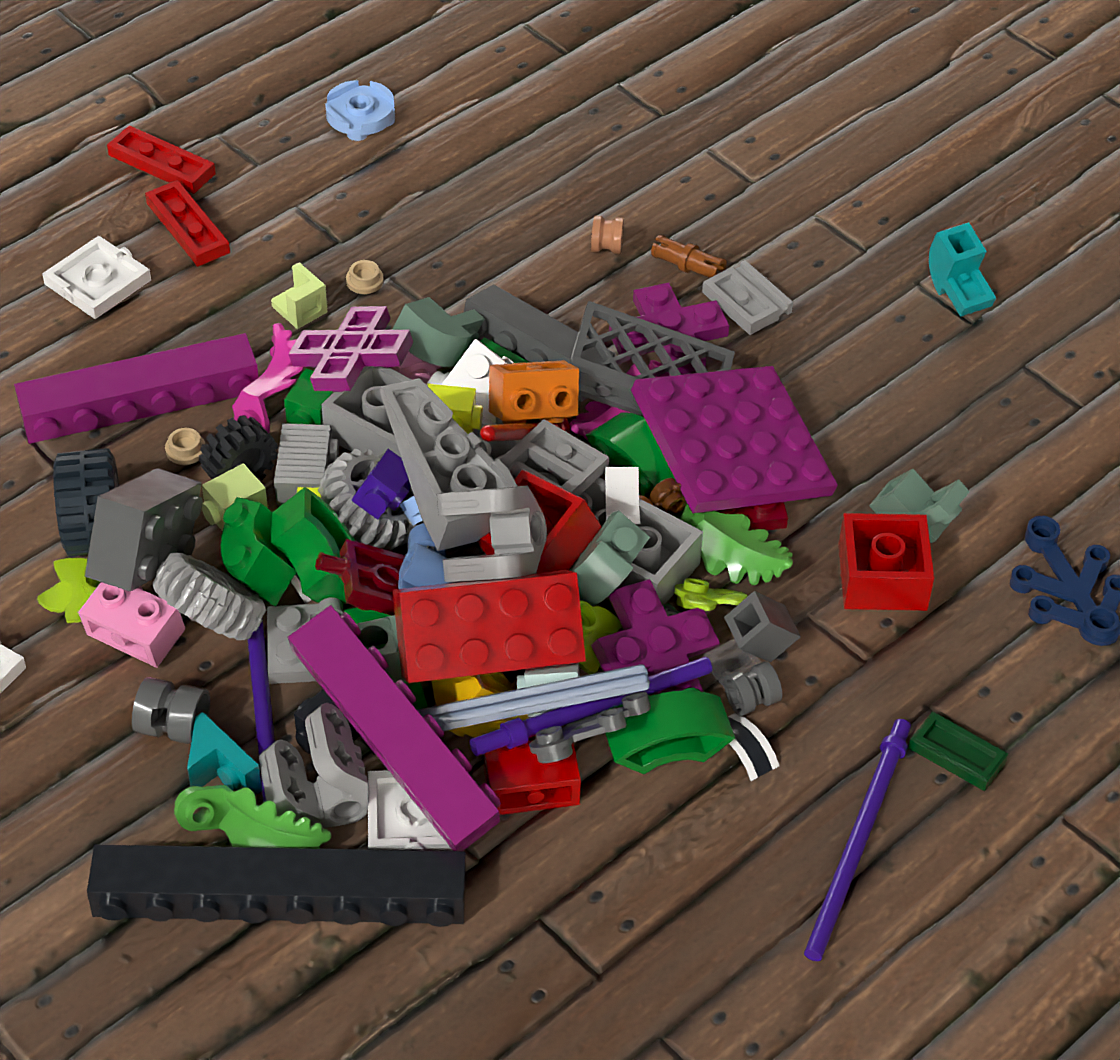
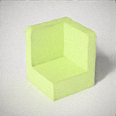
M300 262L292 266L294 287L271 299L272 307L296 329L303 327L328 312L326 285Z

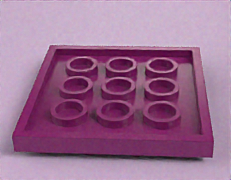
M773 366L635 379L631 392L676 482L681 484L680 490L692 513L832 496L838 484Z

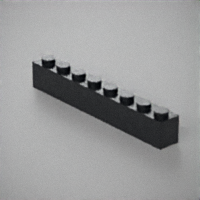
M94 844L87 896L92 917H102L111 921L123 918H149L160 922L170 919H196L201 922L243 920L248 923H260L264 920L290 921L295 924L324 921L336 922L342 925H353L358 922H376L389 926H399L404 923H429L433 926L445 927L451 924H464L466 853L463 851Z

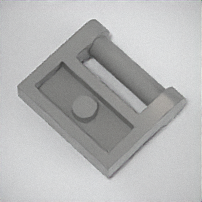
M545 419L501 459V462L509 469L513 478H516L523 469L576 496H580L605 472V467H609V457ZM529 459L566 481V483L560 486L523 463Z
M325 598L319 604L267 607L269 684L316 681L291 650L287 637L330 605L341 616L344 613V605L340 599Z

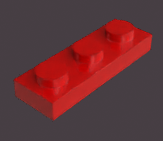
M130 125L107 144L109 156L168 183L178 180L186 191L193 194L216 174L215 163Z
M178 180L145 193L147 205L197 267L230 254L228 240Z

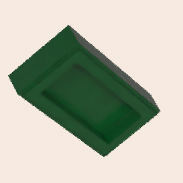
M933 711L912 736L908 747L910 750L983 791L988 788L1006 764L1009 754Z

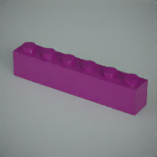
M246 333L20 382L14 384L28 444L235 398L239 396L245 387L259 377L254 354Z
M332 605L328 606L287 637L291 650L453 851H464L500 822L499 810L497 809L501 805L500 800L485 782L478 786L468 773L473 768L459 749L455 748L450 752L440 739L444 736V732L429 713L422 717L412 704L417 700L408 686L401 679L394 683L384 671L389 665L381 653L374 646L367 649L358 639V636L362 633L350 615L345 612L340 616Z

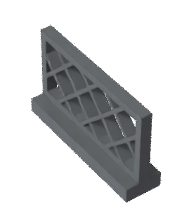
M588 301L570 364L579 368V395L644 417L631 392L635 379L655 378L669 372L670 376L681 375L677 368L689 363L692 364L697 373H705L708 371L700 359L706 356L723 361L721 369L718 371L731 370L735 352ZM592 316L607 321L612 331L598 335L590 323ZM632 331L644 334L649 343L635 348L627 333ZM618 338L626 353L612 357L604 343ZM668 344L680 346L686 356L672 361L663 346ZM595 346L604 361L597 364L580 358L582 351ZM654 350L663 365L649 370L641 355ZM632 359L641 374L634 377L623 373L618 364Z

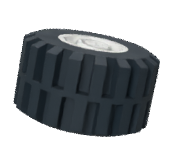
M109 448L58 453L54 461L53 483L58 530L62 547L68 556L87 555L89 553L97 498L119 487L116 461Z

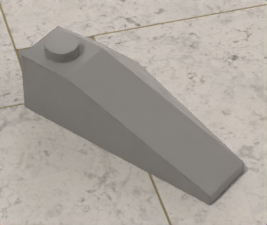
M420 378L382 386L380 394L421 518L437 551L478 541L490 532L489 519L491 512L438 516L436 494L517 487L509 469L499 459L494 461L480 447L481 440L473 432L467 434L452 418L453 412Z

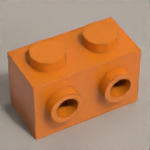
M565 360L489 365V412L502 420L503 424H525L526 419H540V421L545 419L550 423H561L564 421V417L578 416L579 368Z

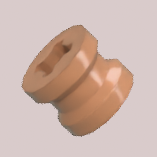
M594 215L591 252H600L602 249L611 250L613 254H621L624 218L616 217L613 220H605L602 216Z

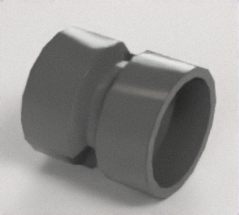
M147 677L141 683L135 697L132 711L133 731L157 738L167 733L171 741L191 745L196 716L203 712L209 717L210 693L207 689L185 684L176 690L171 681Z

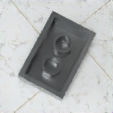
M157 468L98 496L85 577L131 592L156 578L158 568L163 561L165 562L170 553L192 555L196 542L195 536L192 535L194 523L202 509V498L199 497L202 482Z

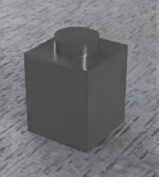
M756 591L751 593L724 617L739 649L770 663L801 637L786 606Z

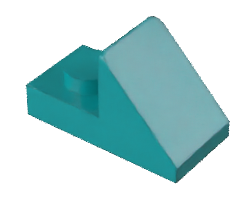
M202 712L197 715L188 760L190 787H203L219 776L222 783L231 790L236 789L238 791L242 788H250L255 796L262 791L259 765L206 714Z

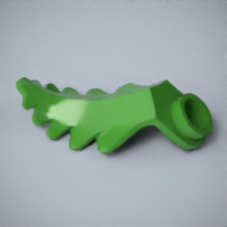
M686 503L682 511L673 515L703 531L701 557L706 570L712 575H718L725 568H728L730 581L738 584L745 573L748 572L749 583L757 585L761 575L762 580L768 583L773 575L776 578L780 577L783 571L789 569L793 564L791 559L793 553L788 552L789 549L787 547L779 548L782 545L780 541L772 540L765 542L769 535L768 531L764 529L748 531L750 519L743 514H723L717 511L692 513L689 505Z
M226 785L192 786L183 790L175 801L174 815L181 827L189 831L221 829L226 833L232 847L320 849L321 844L328 842L332 837L327 829H322L320 823L310 826L311 820L307 817L294 821L296 814L293 811H286L281 816H277L276 804L272 801L256 805L255 794L250 788H242L234 792ZM203 807L199 812L193 814L197 808Z

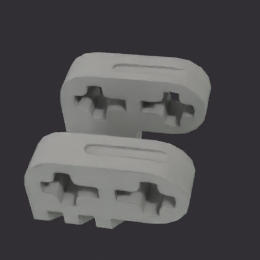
M528 486L436 494L438 516L491 512L489 521L491 542L495 554L443 559L445 582L505 579L536 573L546 542L547 524L545 516Z
M324 703L305 719L312 761L319 775L315 783L307 781L301 755L292 744L285 740H277L264 750L259 756V763L266 800L276 804L277 816H281L286 811H293L296 814L294 821L307 817L311 820L310 826L320 823L322 828L357 822L367 814L368 781L365 775L361 749L353 743L348 720L337 707Z

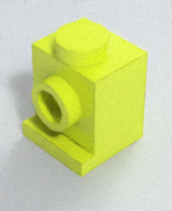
M427 384L453 412L452 418L467 434L473 432L474 429L481 430L483 405H476V388Z

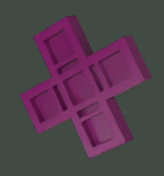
M669 283L639 288L633 291V302L640 316H637L639 319L703 341L728 337L729 324L717 300L681 307ZM632 331L627 333L635 348L649 343L644 334ZM612 339L618 354L626 353L619 339ZM674 344L663 346L672 361L686 356L680 346ZM706 357L700 360L706 368ZM691 363L677 368L681 375L696 372Z
M387 306L351 307L338 330H302L289 352V357L293 367L310 366L316 368L310 377L314 391H351L364 366H381L384 368L401 366L413 344L410 330H385L391 319Z
M648 579L615 589L608 596L624 630L598 638L591 646L603 672L643 664L647 669L648 676L688 663V658L712 651L720 642L705 611L702 609L694 608L667 616L651 580ZM698 678L654 694L682 691L687 688H697L701 692L704 691Z

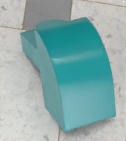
M969 222L937 232L929 251V269L934 287L938 295L945 293L948 295L960 317L992 307L996 300V296L979 270L987 251Z

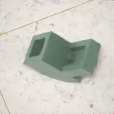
M430 297L405 304L392 330H410L413 344L409 352L417 358L433 365L453 367L456 366L463 352L467 351L475 339L478 340L479 333L477 332L485 318L475 309L450 316Z
M911 469L890 480L869 506L876 514L927 515L930 543L939 538L950 522L962 511V507L959 504L970 491L960 480H957L934 492L918 473Z
M619 510L609 516L591 543L569 569V571L577 572L580 600L589 603L591 606L603 601L623 582L634 568L631 566V563L650 538Z

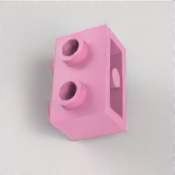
M101 582L78 612L88 636L158 668L185 630L179 611L168 605L167 601L160 598L159 595L157 597L144 591L141 586L130 592Z

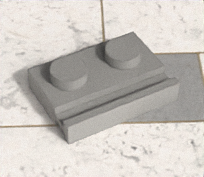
M746 260L742 261L740 267L736 269L730 267L703 281L702 293L711 301L717 300L721 310L749 335L779 320L781 314L786 313L789 315L792 313L793 301Z

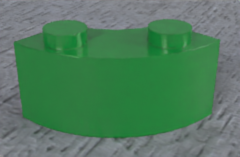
M623 412L586 434L591 447L609 457V467H638L639 495L649 499L651 491L658 483L667 478L675 479L644 417L634 413Z
M304 487L272 512L271 544L282 551L293 564L300 578L304 595L318 603L325 598H337L343 602V605L346 604L344 583L339 578V575L316 570L315 564L320 552L340 558V550L345 540H355L345 524L340 522L338 515L314 492Z
M236 497L234 503L227 508L223 516V521L225 522L221 537L223 563L233 577L268 604L276 607L294 577L296 570L288 565L285 554L271 544L272 511L262 503Z
M687 688L682 691L648 696L651 709L648 712L626 717L627 725L624 728L605 733L614 762L641 774H646L660 765L673 761L694 760L704 763L735 739L721 698L714 694L701 692L697 688Z

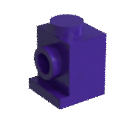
M388 448L351 499L352 502L377 520L387 507L395 511L411 488L402 458Z

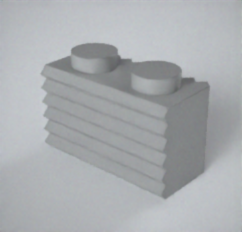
M282 423L274 477L276 504L278 506H281L297 493V487H320L321 479L324 476L323 473L330 463H333L339 457V439H332L331 425Z

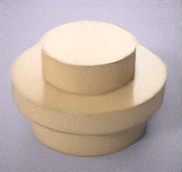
M360 260L353 263L346 275L348 288L359 294L376 292L382 287L384 282L383 273L378 265L369 260Z
M177 429L170 434L166 442V455L173 463L180 465L193 464L199 461V455L203 454L200 449L202 444H205V441L194 429Z

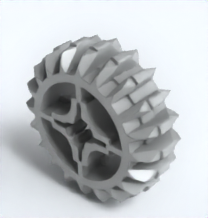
M354 449L351 453L344 452L323 473L324 476L318 488L321 499L338 515L340 522L345 524L352 537L359 543L369 544L380 549L384 548L387 551L402 548L405 544H408L410 531L415 526L421 524L423 520L412 525L400 505L395 511L387 507L377 520L351 501L366 477L384 454L376 457L370 449L364 453L358 449Z
M170 553L156 572L153 588L159 597L167 601L168 605L176 608L179 613L188 616L192 621H196L218 634H223L228 638L236 640L249 639L263 621L262 617L266 611L263 600L257 594L251 592L249 588L239 583L238 580L233 579L227 573L206 564L202 560H197L191 555L183 553Z

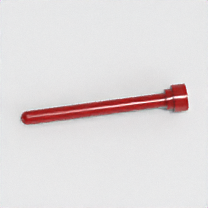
M566 418L561 423H552L570 434V425ZM539 419L537 423L485 425L480 430V437L486 442L522 440L541 421Z

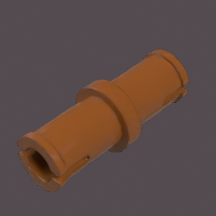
M658 235L655 240L661 243V245L655 243L652 245L651 255L654 258H660L675 264L680 271L685 273L693 271L711 278L718 274L717 271L723 272L727 267V261L724 258H718L700 251L699 246L692 243L685 245L664 235Z

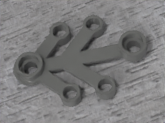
M637 692L621 699L623 707H614L566 724L563 728L561 726H553L538 731L535 734L537 739L529 744L531 753L537 755L539 763H551L569 757L573 753L571 746L573 742L602 733L617 731L627 725L626 717L648 712L651 709L647 692Z

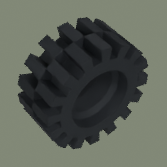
M239 416L238 421L234 418L228 419V426L224 427L220 424L216 427L218 433L215 436L210 433L206 437L209 444H202L200 451L203 454L199 455V461L201 462L200 466L211 479L244 463L256 478L259 477L263 480L267 476L264 473L265 469L272 470L274 464L271 460L277 459L278 453L275 451L278 449L277 443L253 417Z

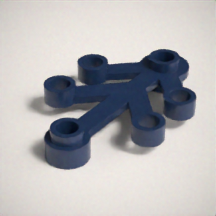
M1047 516L1032 518L1027 525L1025 541L1032 551L1043 554L1059 580L1039 574L1029 566L1019 565L1012 570L1009 582L1010 587L1018 593H1029L1033 589L1074 603L1078 611L1055 604L1050 597L1040 595L1031 600L1028 611L1030 619L1038 624H1047L1053 619L1078 628L1080 635L1094 645L1107 646L1115 643L1120 637V621L1116 613L1120 603V590H1114L1111 587L1120 589V575H1110L1106 578L1102 590L1104 598L1100 606H1096L1090 596L1099 573L1105 571L1108 566L1110 552L1101 545L1089 546L1085 551L1084 566L1078 578L1057 545L1060 534L1059 524ZM1092 557H1097L1101 560H1095ZM1018 578H1025L1028 581H1022ZM1037 608H1043L1047 611L1043 612L1038 610Z

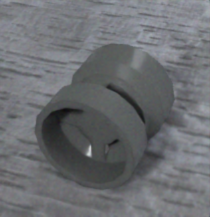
M764 661L752 666L750 672L742 673L737 671L724 677L726 697L733 711L739 716L755 711L756 706L760 704L770 706L782 700L780 680L769 662Z

